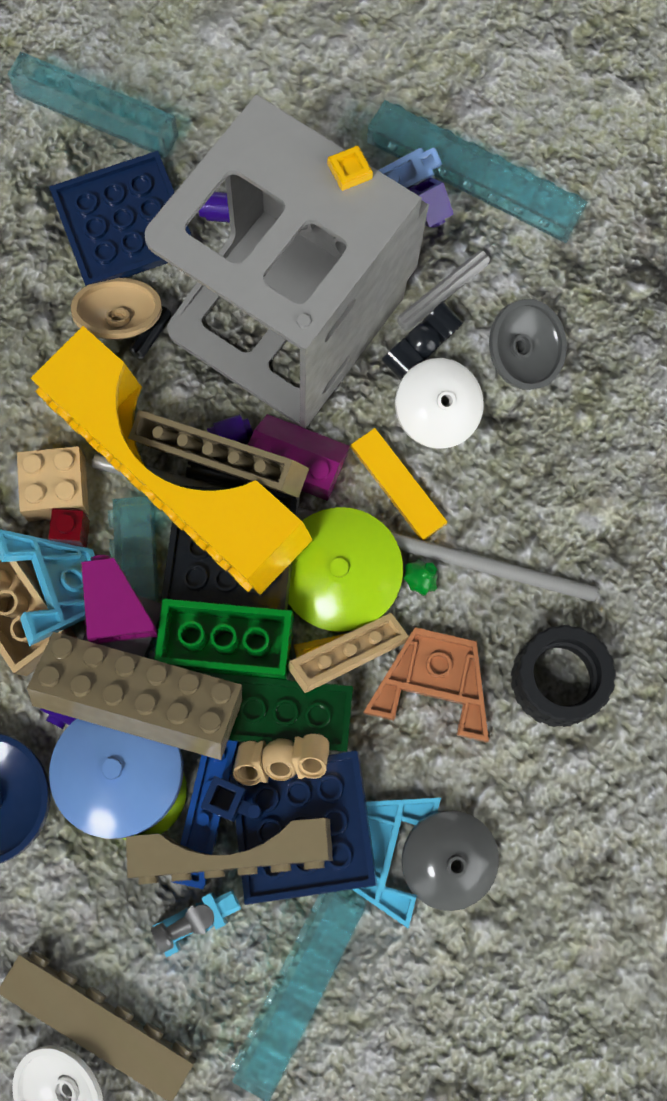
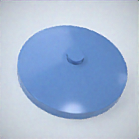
M79 719L74 720L60 736L53 750L49 767L51 792L57 807L64 817L85 833L109 839L135 836L155 826L174 805L183 779V759L180 748Z

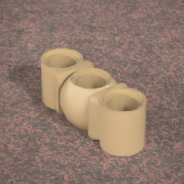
M308 734L303 738L295 737L294 743L283 738L271 741L267 745L265 741L243 742L237 751L233 777L237 782L246 786L256 785L259 782L267 783L269 777L276 781H285L293 778L296 774L299 779L304 777L309 779L320 778L327 770L329 741L323 735Z

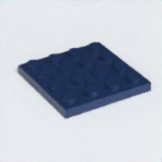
M158 150L49 186L85 286L116 278H126L168 263L151 252L145 241L146 227L175 193ZM187 225L185 231L192 236Z
M358 751L328 755L326 773L316 779L306 777L299 779L296 774L293 778L285 781H276L269 777L267 783L259 782L256 785L246 786L237 782L233 777V771H231V783L247 790L244 800L258 805L263 812L259 820H253L238 813L235 821L239 853L264 844L280 833L291 821L317 818L330 819L333 861H324L325 868L304 870V863L291 864V871L271 873L270 866L257 867L258 874L241 876L245 905L378 886Z

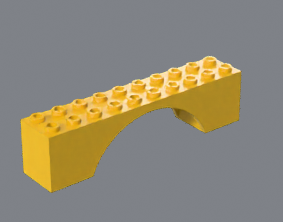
M84 326L30 378L38 386L35 392L58 416H61L75 432L85 438L134 487L142 491L182 531L184 530L222 569L228 570L247 592L253 588L261 595L312 541L303 521L257 480L232 489L202 491L177 486L163 480L148 470L140 457L136 442L128 439L134 423L136 404L142 386L127 365Z

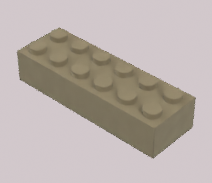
M57 632L52 633L27 687L32 706L218 760H222L242 703L241 684Z

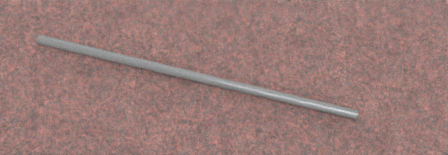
M95 453L92 460V468L124 476L102 454ZM146 467L153 474L177 486L225 488ZM298 508V518L301 521L316 513L315 511ZM391 532L401 551L595 602L599 588L592 585Z

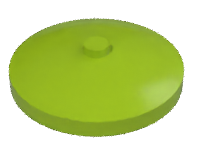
M347 507L328 508L305 518L303 523L312 541L292 562L288 604L311 625L333 632L354 631L381 618L395 602L403 579V561L400 548L390 530L369 513Z

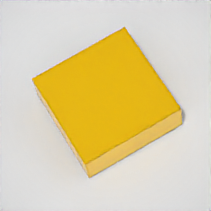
M358 145L327 157V165L341 191L371 180L373 177V171Z

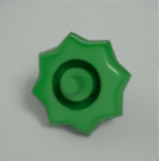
M417 559L405 565V576L403 579L408 583L411 591H416L425 596L428 592L437 589V568L433 563H425Z

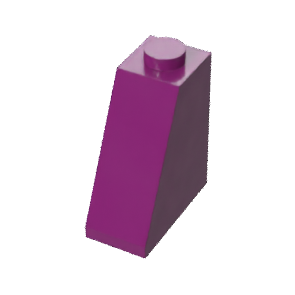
M97 555L91 557V561L81 562L87 639L90 642L103 644L158 636L156 626L114 558H110L108 555Z

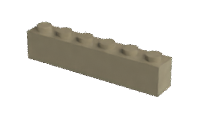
M138 410L128 439L147 447L249 482L257 480L264 487L299 498L309 471L308 467L292 459L142 410Z
M32 951L31 954L26 952L18 956L0 985L1 996L167 1101L174 1100L196 1061V1058L191 1055L193 1050L177 1040L172 1044L162 1037L164 1032L157 1026L148 1022L145 1026L133 1019L135 1014L128 1008L120 1004L115 1008L104 1001L106 995L91 986L86 990L76 983L78 978L64 969H60L58 972L48 966L49 959L42 954Z

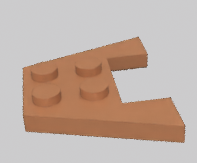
M415 627L363 714L394 721L401 690L462 704L456 736L488 743L489 738L477 641Z

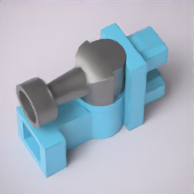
M231 890L217 898L215 893L212 892L202 897L203 902L193 904L153 925L151 933L160 952L164 953L167 958L181 950L177 941L192 933H206L214 926L216 930L225 926L228 923L226 916L241 909L234 891Z

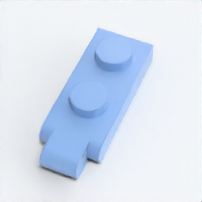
M435 147L425 152L423 148H419L378 171L405 188L410 189L433 177V170L441 166L442 162Z

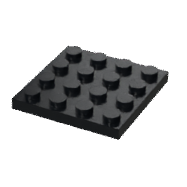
M181 486V487H185V488H188V489H195V490H202V491H217V490L232 489V488ZM268 490L298 517L300 495L299 498L279 491ZM172 522L161 603L163 599L287 610L292 562L261 595L253 588L247 592L228 570L222 569L184 530L182 531Z

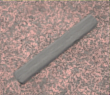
M483 250L475 253L400 314L397 318L399 326L405 331L411 329L441 302H444L488 266L489 256Z

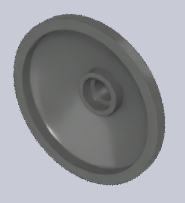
M522 299L508 304L498 313L492 324L489 336L490 356L496 371L508 384L522 390H534L545 387L558 376L565 362L567 341L565 330L559 317L549 306L538 300Z
M456 810L433 813L416 824L407 836L401 858L403 876L413 894L417 895L416 897L426 905L444 911L465 909L481 900L490 890L496 879L499 867V852L496 841L490 830L480 820L468 813ZM460 860V868L451 870L452 862Z

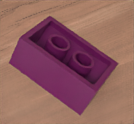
M269 414L255 428L248 443L249 446L292 459L308 467L309 471L301 491L326 501L329 500L350 450L349 445Z

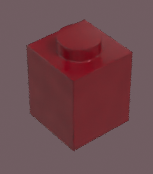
M52 509L48 539L87 548L90 520L84 511Z

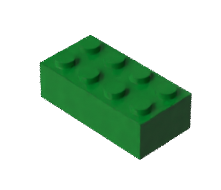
M163 599L154 660L191 671L287 680V667L290 659L294 622L293 613L291 610Z

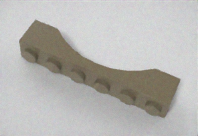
M327 818L291 821L280 833L264 844L245 852L229 855H210L197 852L179 844L165 834L126 837L127 878H138L139 885L159 883V876L171 875V882L192 880L191 873L204 872V879L225 877L224 870L237 869L238 876L258 874L257 867L270 866L271 873L291 871V864L304 863V870L325 868L324 861H333L330 819Z

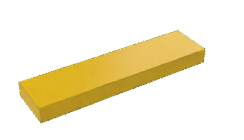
M376 428L351 444L350 448L420 540H426L447 525V520Z

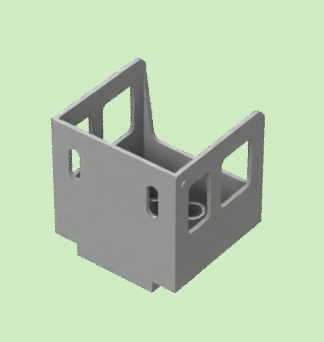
M256 94L148 224L145 230V241L151 252L197 281L168 322L167 330L170 339L300 427L306 429L404 298L407 280L417 268L429 204L422 201L420 196L370 166L373 171L371 180L341 191L327 165V157L342 152L345 149ZM226 180L231 233L225 245L217 253L190 236L185 229L221 183ZM220 297L269 328L252 351H240L202 325L203 319ZM287 341L300 349V388L293 386L269 369L270 362Z

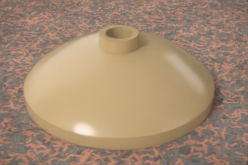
M116 278L87 285L74 296L71 303V314L75 324L79 328L84 326L95 337L107 340L128 339L146 332L159 320L162 312L161 299L155 289L144 282L129 278Z

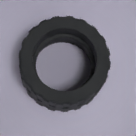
M552 626L543 632L540 631L517 654L514 666L511 669V687L517 703L535 721L552 727L571 726L594 716L608 703L609 697L615 688L616 670L614 669L613 657L609 654L607 646L595 634L589 633L584 628L578 626ZM551 648L566 649L576 654L584 662L589 673L590 687L588 694L579 703L571 706H560L549 701L539 691L534 679V665L538 657L546 650Z

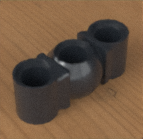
M441 302L405 338L395 345L382 358V361L401 380L413 366L426 360L463 322L444 302Z

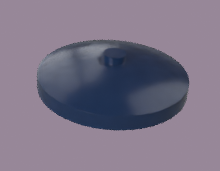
M0 734V864L20 855L38 837L49 813L51 791L46 770L36 754L20 741Z

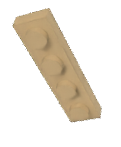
M389 613L291 660L287 668L304 693H307L405 644L409 635L393 614Z

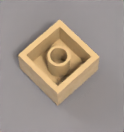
M79 446L17 452L19 509L28 522L50 520L52 509L84 511L86 516H89L86 458Z

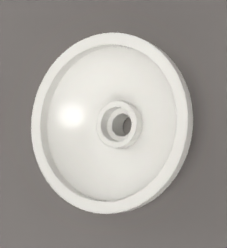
M433 358L422 361L413 366L403 376L398 385L395 395V410L398 421L411 439L425 447L444 449L464 442L474 433L482 418L484 404L481 387L475 376L465 366L454 360ZM442 396H446L449 399L447 407L441 403Z
M46 1045L34 1049L20 1061L14 1073L12 1090L14 1101H103L102 1092L93 1071L79 1056L63 1047Z

